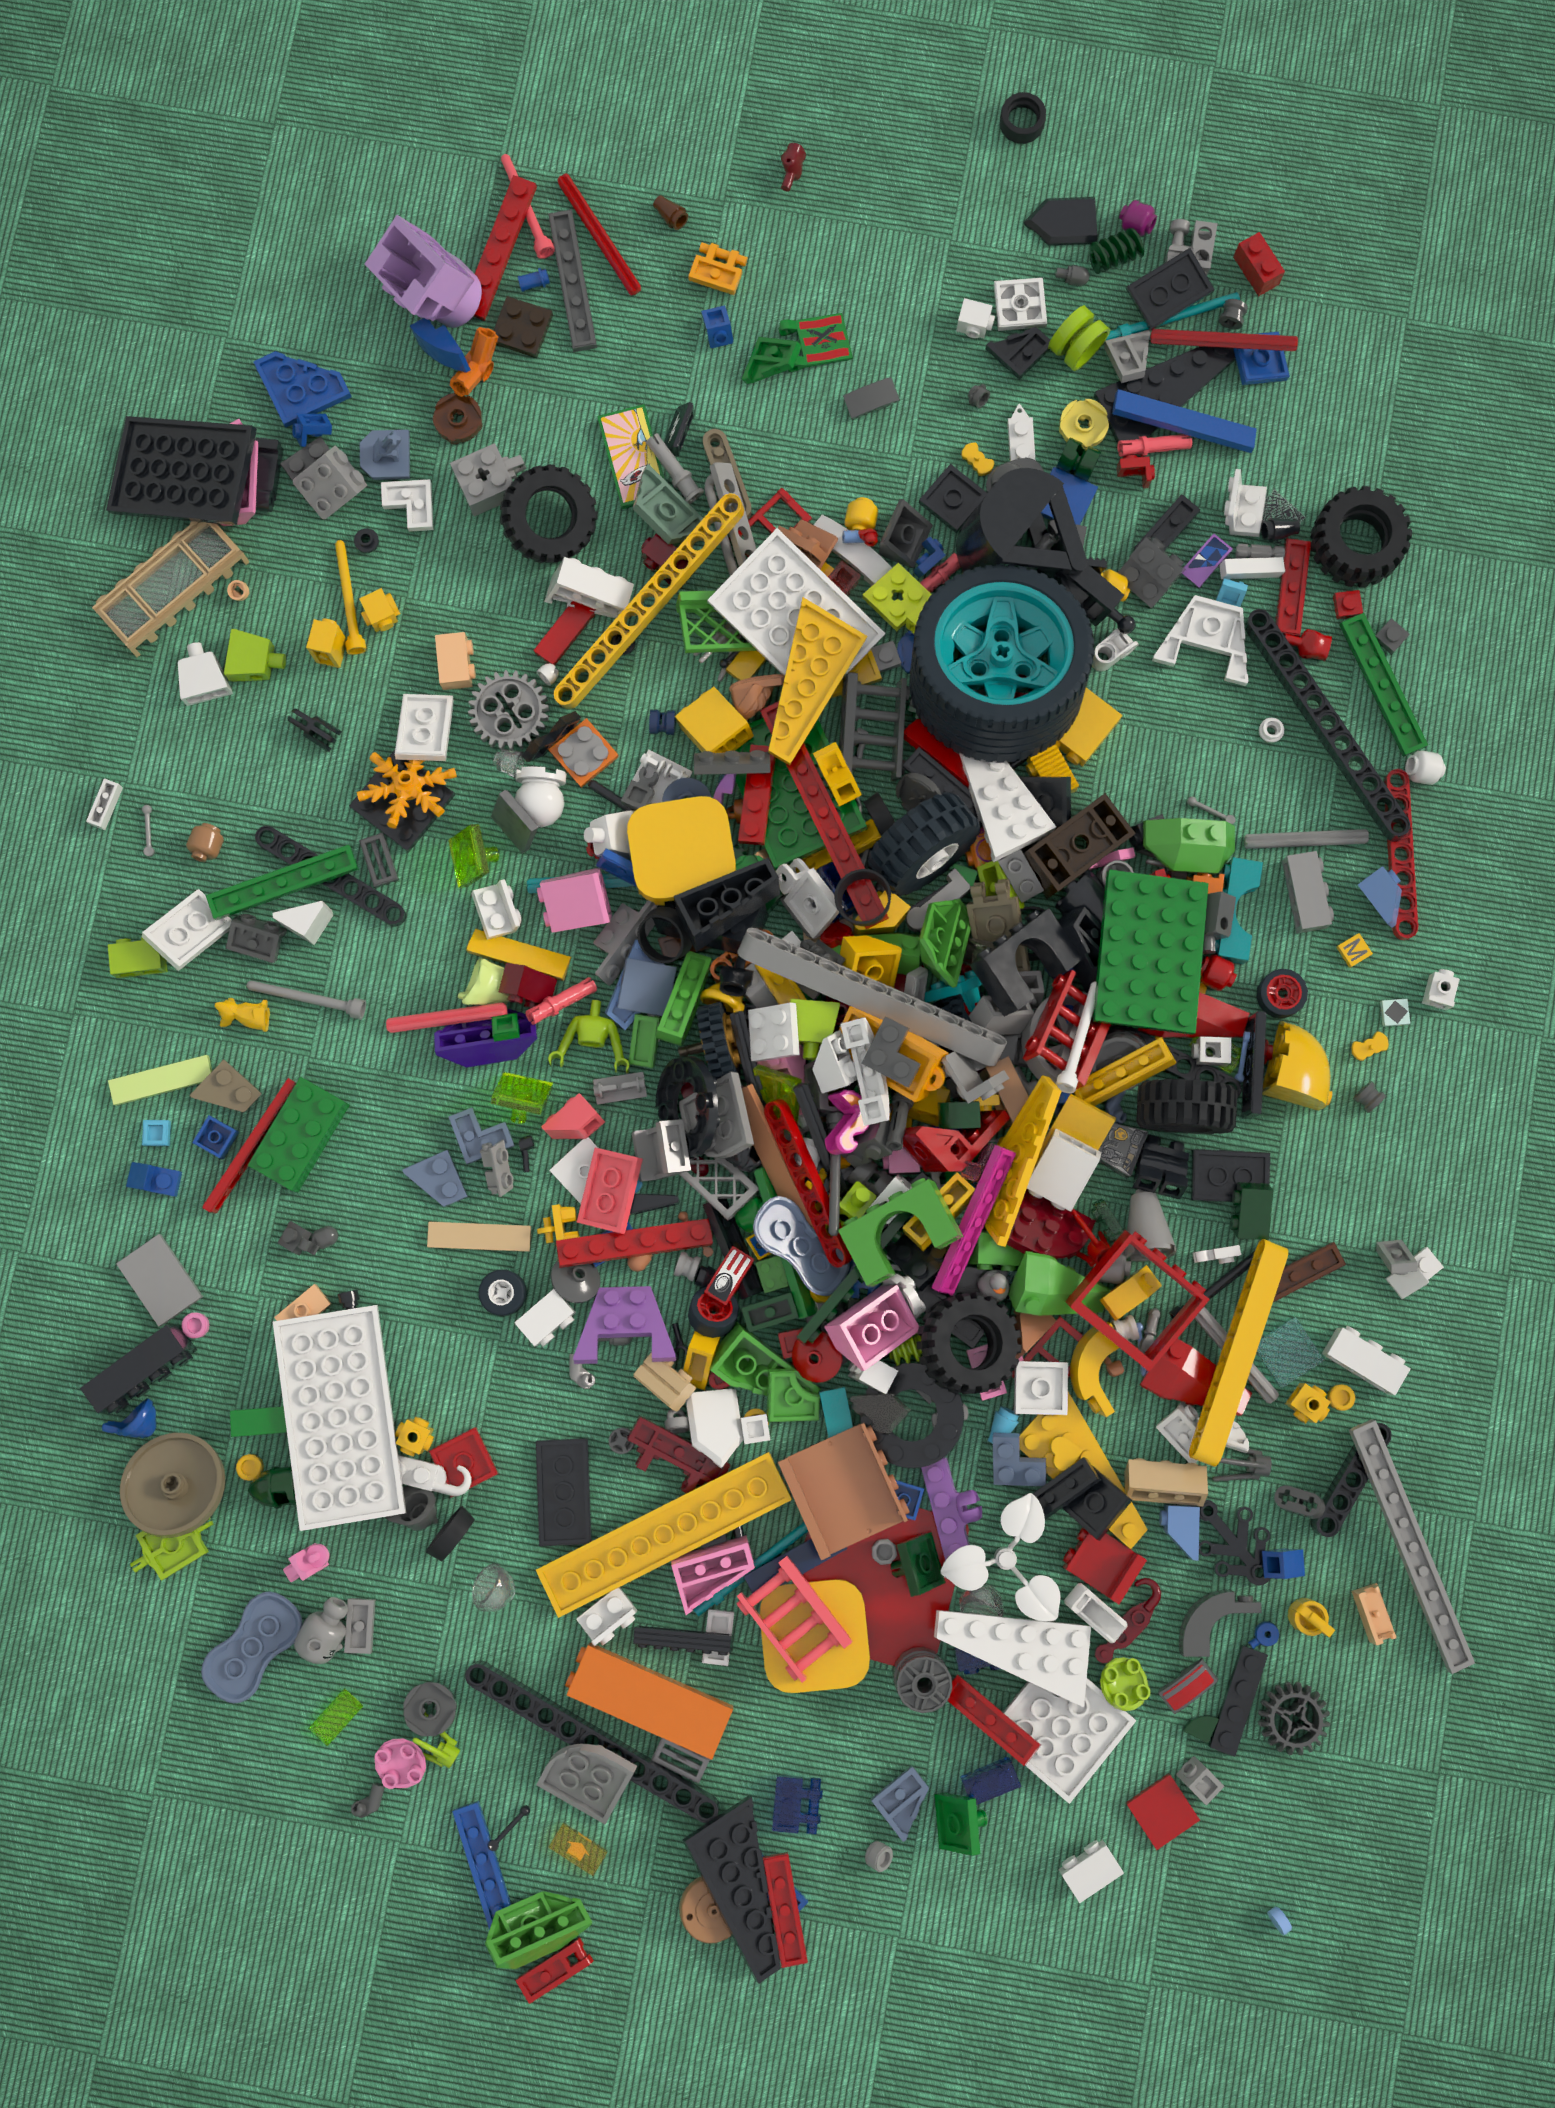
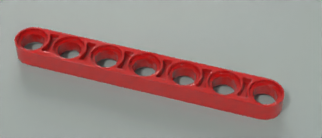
M1394 769L1386 775L1384 783L1393 797L1404 803L1403 811L1410 821V829L1400 841L1392 842L1387 839L1389 871L1392 869L1396 875L1402 872L1408 876V884H1398V886L1402 889L1401 897H1406L1410 901V908L1408 910L1399 908L1397 922L1392 930L1396 938L1409 940L1418 932L1409 776L1404 770ZM1392 775H1398L1402 778L1403 785L1401 787L1392 786L1390 782ZM1385 804V812H1387L1388 806ZM1392 823V824H1391L1392 830H1393L1394 824H1398V823ZM1397 848H1403L1407 852L1406 860L1400 861L1395 857L1394 853ZM1401 922H1408L1411 925L1412 931L1409 935H1404L1400 932L1399 924Z
M782 1099L768 1102L764 1107L765 1118L825 1255L832 1266L842 1267L851 1262L852 1256L840 1233L831 1237L826 1232L825 1226L826 1224L829 1225V1196L790 1107ZM774 1105L780 1109V1118L774 1114ZM784 1129L790 1132L791 1141L786 1140L784 1137ZM795 1153L801 1157V1165L796 1163L794 1159ZM805 1177L811 1180L812 1189L805 1185ZM815 1201L821 1203L823 1208L822 1213L817 1211L815 1207ZM836 1249H840L842 1251L844 1256L843 1261L837 1257Z

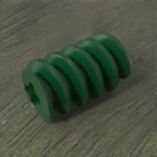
M1128 228L1125 232L1120 231L1117 235H1110L1108 239L1102 238L1099 243L1092 242L1089 248L1090 262L1096 274H1100L1101 265L1105 271H1108L1109 262L1116 268L1118 267V259H1120L1122 264H1126L1127 255L1131 261H1134L1136 259L1135 252L1141 258L1145 252L1142 240L1133 228Z

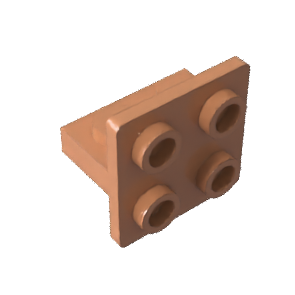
M800 520L795 528L790 527L789 530L781 526L778 527L819 569L822 568L838 541L835 535L804 520Z

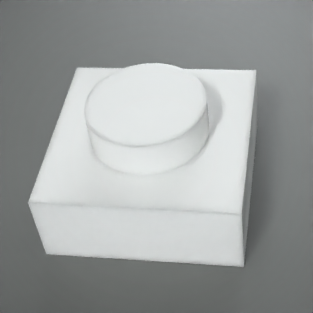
M766 1414L741 1418L744 1444L770 1440Z

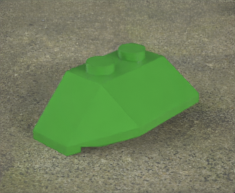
M1188 818L1143 821V846L1148 851H1151L1170 871L1217 874L1235 852V826L1227 821Z
M960 899L928 904L919 938L921 961L936 978L952 988L956 987L971 930L967 907Z
M542 1891L496 1911L485 1945L496 1968L517 1969L563 1948L591 1926L592 1921L580 1899H571L563 1895Z

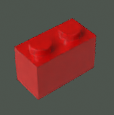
M1258 232L1238 244L1233 258L1258 297L1278 286L1285 270L1261 233Z

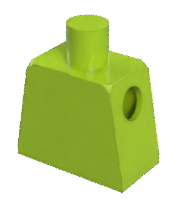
M231 629L224 675L231 682L269 680L272 668L285 669L286 655L274 653L275 646L267 638Z
M790 999L789 1003H796L799 1045H803V1059L816 1060L819 1046H821L823 1039L833 1034L840 1003Z
M856 1181L840 1200L839 1215L844 1214L849 1219L857 1216L859 1219L877 1196L863 1184ZM839 1218L840 1224H841V1226H842V1228H843V1227H844V1224H843L844 1221H842V1220ZM826 1224L825 1229H827L828 1231L829 1225Z

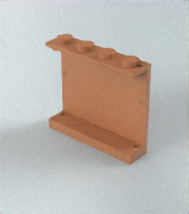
M864 1422L778 1461L821 1560L830 1557L832 1553L902 1521H908L906 1514L910 1513L904 1498L898 1499L894 1491L899 1489L893 1474L887 1475L884 1466L888 1462L883 1451H877L873 1444L877 1438L871 1425L866 1427Z

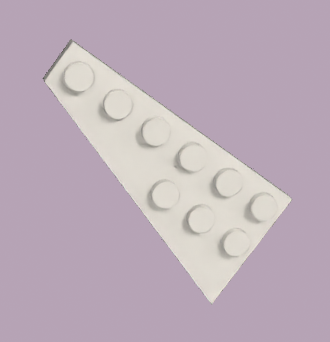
M962 753L959 754L964 773L969 782L968 788L978 819L982 822L985 831L986 843H989L993 862L1048 836L1056 829L1055 824L1007 761H1004V763H997V761L986 762V760L982 759L979 761L973 757H965Z
M942 1610L936 1611L935 1638L1084 1707L1091 1626Z

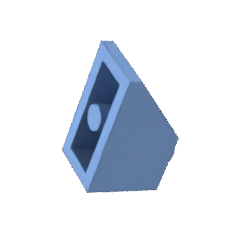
M1382 866L1360 882L1358 886L1385 922L1393 928L1396 925L1402 889L1398 886V883L1401 880L1392 869L1387 871Z
M1164 1504V1510H1160L1159 1523L1160 1526H1163V1531L1189 1559L1199 1561L1200 1507Z

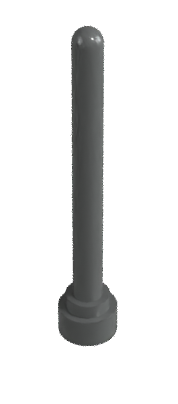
M833 1112L826 1114V1126L830 1132L843 1117V1113ZM830 1153L829 1234L836 1236L839 1233L841 1154L833 1155Z

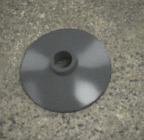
M557 1260L551 1270V1283L556 1293L566 1301L584 1303L592 1299L598 1292L600 1275L593 1263L559 1268ZM575 1272L579 1273L582 1278H578Z

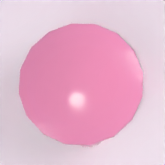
M403 1738L391 1739L384 1742L375 1754V1769L382 1779L383 1786L386 1788H409L422 1780L426 1770V1759L422 1750L414 1742Z

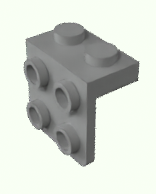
M336 445L293 479L295 487L322 519H327L367 486L362 474L354 469L348 461L346 454L339 450Z
M954 1051L942 1058L945 1073L953 1078L957 1085L958 1094L964 1100L966 1099L968 1104L979 1097L984 1101L1005 1088L1002 1083L1010 1079L1005 1070L983 1082L968 1057Z

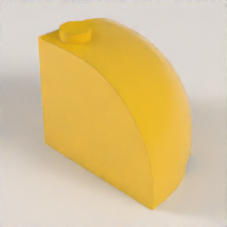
M1280 1021L1273 1043L1272 1060L1268 1061L1263 1080L1262 1095L1318 1111L1324 1109L1330 1104L1332 1098V1091H1329L1330 1066L1327 1055L1321 1044L1311 1033L1294 1024Z

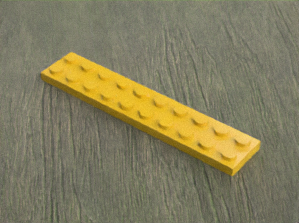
M767 1452L536 1569V1572L559 1618L791 1501L792 1497L770 1452Z

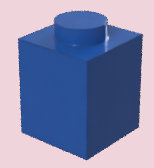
M1281 1548L1262 1551L1264 1578L1289 1579L1305 1576L1303 1549Z

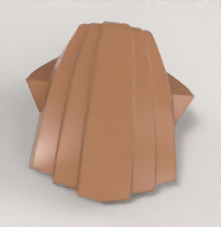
M782 674L764 675L733 683L729 687L733 707L745 720H748L765 707L773 688L783 685L785 676Z

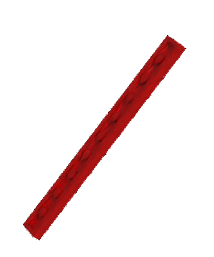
M779 701L760 710L771 735ZM803 743L790 766L788 764L786 766L842 879L846 874L854 870L865 868ZM870 879L857 880L847 887L846 890L861 921L872 920L884 911L881 900ZM886 914L885 917H884L882 920H880L878 923L873 924V925H870V926H864V927H865V929H868V928H870V927H873V926H875V925H877V924H879V923H881V922H883V921L889 919V917H888V915Z

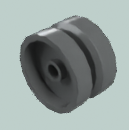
M1115 1028L1109 1030L1093 1065V1073L1117 1061L1116 1059L1122 1058L1145 1046V1041L1137 1033L1129 1029Z

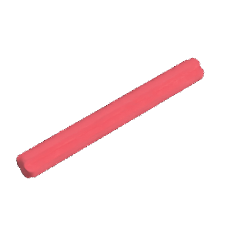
M501 1002L388 1018L386 1020V1029L390 1033L488 1020L492 1019L491 1017L507 1015V1006Z

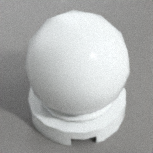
M533 766L522 767L521 770L517 769L516 781L522 783V786L517 790L515 800L538 825V828L552 825L561 816L564 808V797L558 787L566 784V773L556 769V774L545 772V767Z

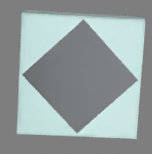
M1408 999L1384 1000L1380 1002L1383 1027L1410 1024Z

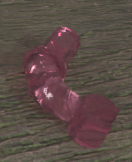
M988 1142L981 1150L977 1162L965 1161L966 1170L961 1172V1177L978 1183L996 1144L991 1143L989 1145Z

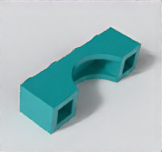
M1235 857L1228 864L1224 865L1222 874H1225L1224 879H1226L1223 892L1236 897L1231 934L1228 938L1215 940V954L1233 963L1244 965L1249 960L1252 935L1243 930L1236 918V905L1241 896L1254 892L1259 888L1263 862Z

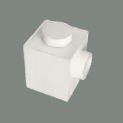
M964 298L956 332L964 333L970 338L980 337L984 339L986 330H992L995 316L991 315L992 305Z

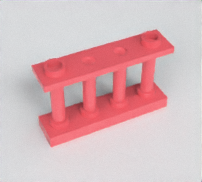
M787 1555L778 1562L781 1566L778 1569V1574L748 1598L741 1592L737 1595L740 1601L736 1604L745 1616L750 1613L787 1662L788 1666L785 1669L794 1680L799 1678L803 1683L807 1679L803 1670L834 1645L837 1647L841 1644L845 1649L853 1640ZM792 1580L797 1587L794 1591L795 1594L763 1619L754 1606L786 1581L788 1583ZM808 1601L814 1609L811 1612L812 1615L779 1641L770 1627L801 1602L805 1604ZM825 1623L830 1630L827 1634L828 1637L795 1662L786 1649L817 1624Z

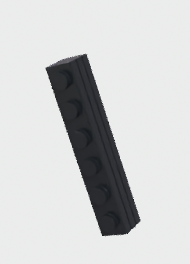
M636 1626L634 1627L633 1644H638L640 1648H647V1645L654 1646V1649L670 1647L672 1651H679L682 1648L686 1649V1652L702 1650L704 1654H712V1651L718 1652V1655H728V1653L733 1651L734 1634Z

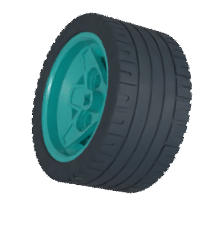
M996 564V566L986 565L984 568L976 567L973 570L964 571L963 574L954 576L952 580H947L943 586L937 588L935 593L929 597L919 614L915 627L909 687L914 709L916 708L918 718H921V723L924 727H927V731L931 735L935 736L936 740L944 743L943 745L947 748H952L954 752L964 754L963 756L973 757L979 761L982 759L986 760V762L997 761V763H1004V761L1014 762L1016 759L1023 760L1028 756L1033 757L1038 752L1042 753L1047 750V747H1052L1056 744V741H1059L1064 736V733L1069 731L1071 725L1076 720V716H1078L1094 656V638H1092L1093 631L1090 627L1089 618H1086L1085 610L1081 608L1079 601L1074 599L1075 596L1070 591H1066V587L1062 584L1059 585L1055 579L1048 578V575L1039 574L1033 569L1028 570L1022 566L1015 567V565L1004 566V564ZM955 648L964 655V657L956 662L953 660ZM1044 653L1047 656L1048 665L1039 660ZM976 672H977V673H981L982 675H981V676H976V675H974L973 673H976ZM1022 674L1025 675L1026 678H1021L1017 675ZM985 689L986 696L978 694L973 690ZM1029 689L1032 690L1026 695L1014 698L1016 691L1025 692Z

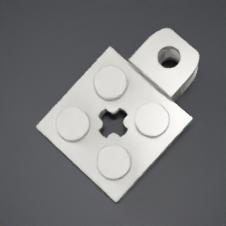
M800 858L793 860L790 866L787 864L780 865L776 873L779 877L781 892L784 895L789 893L785 897L784 902L809 935L815 939L824 932L839 914V911L835 905L834 894L814 868L809 869ZM796 867L800 870L799 873H796ZM782 873L786 876V881L782 879Z

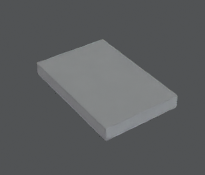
M161 1234L156 1235L116 1263L158 1327L163 1326L203 1298V1295Z

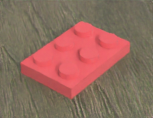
M595 1147L577 1223L625 1234L643 1159Z

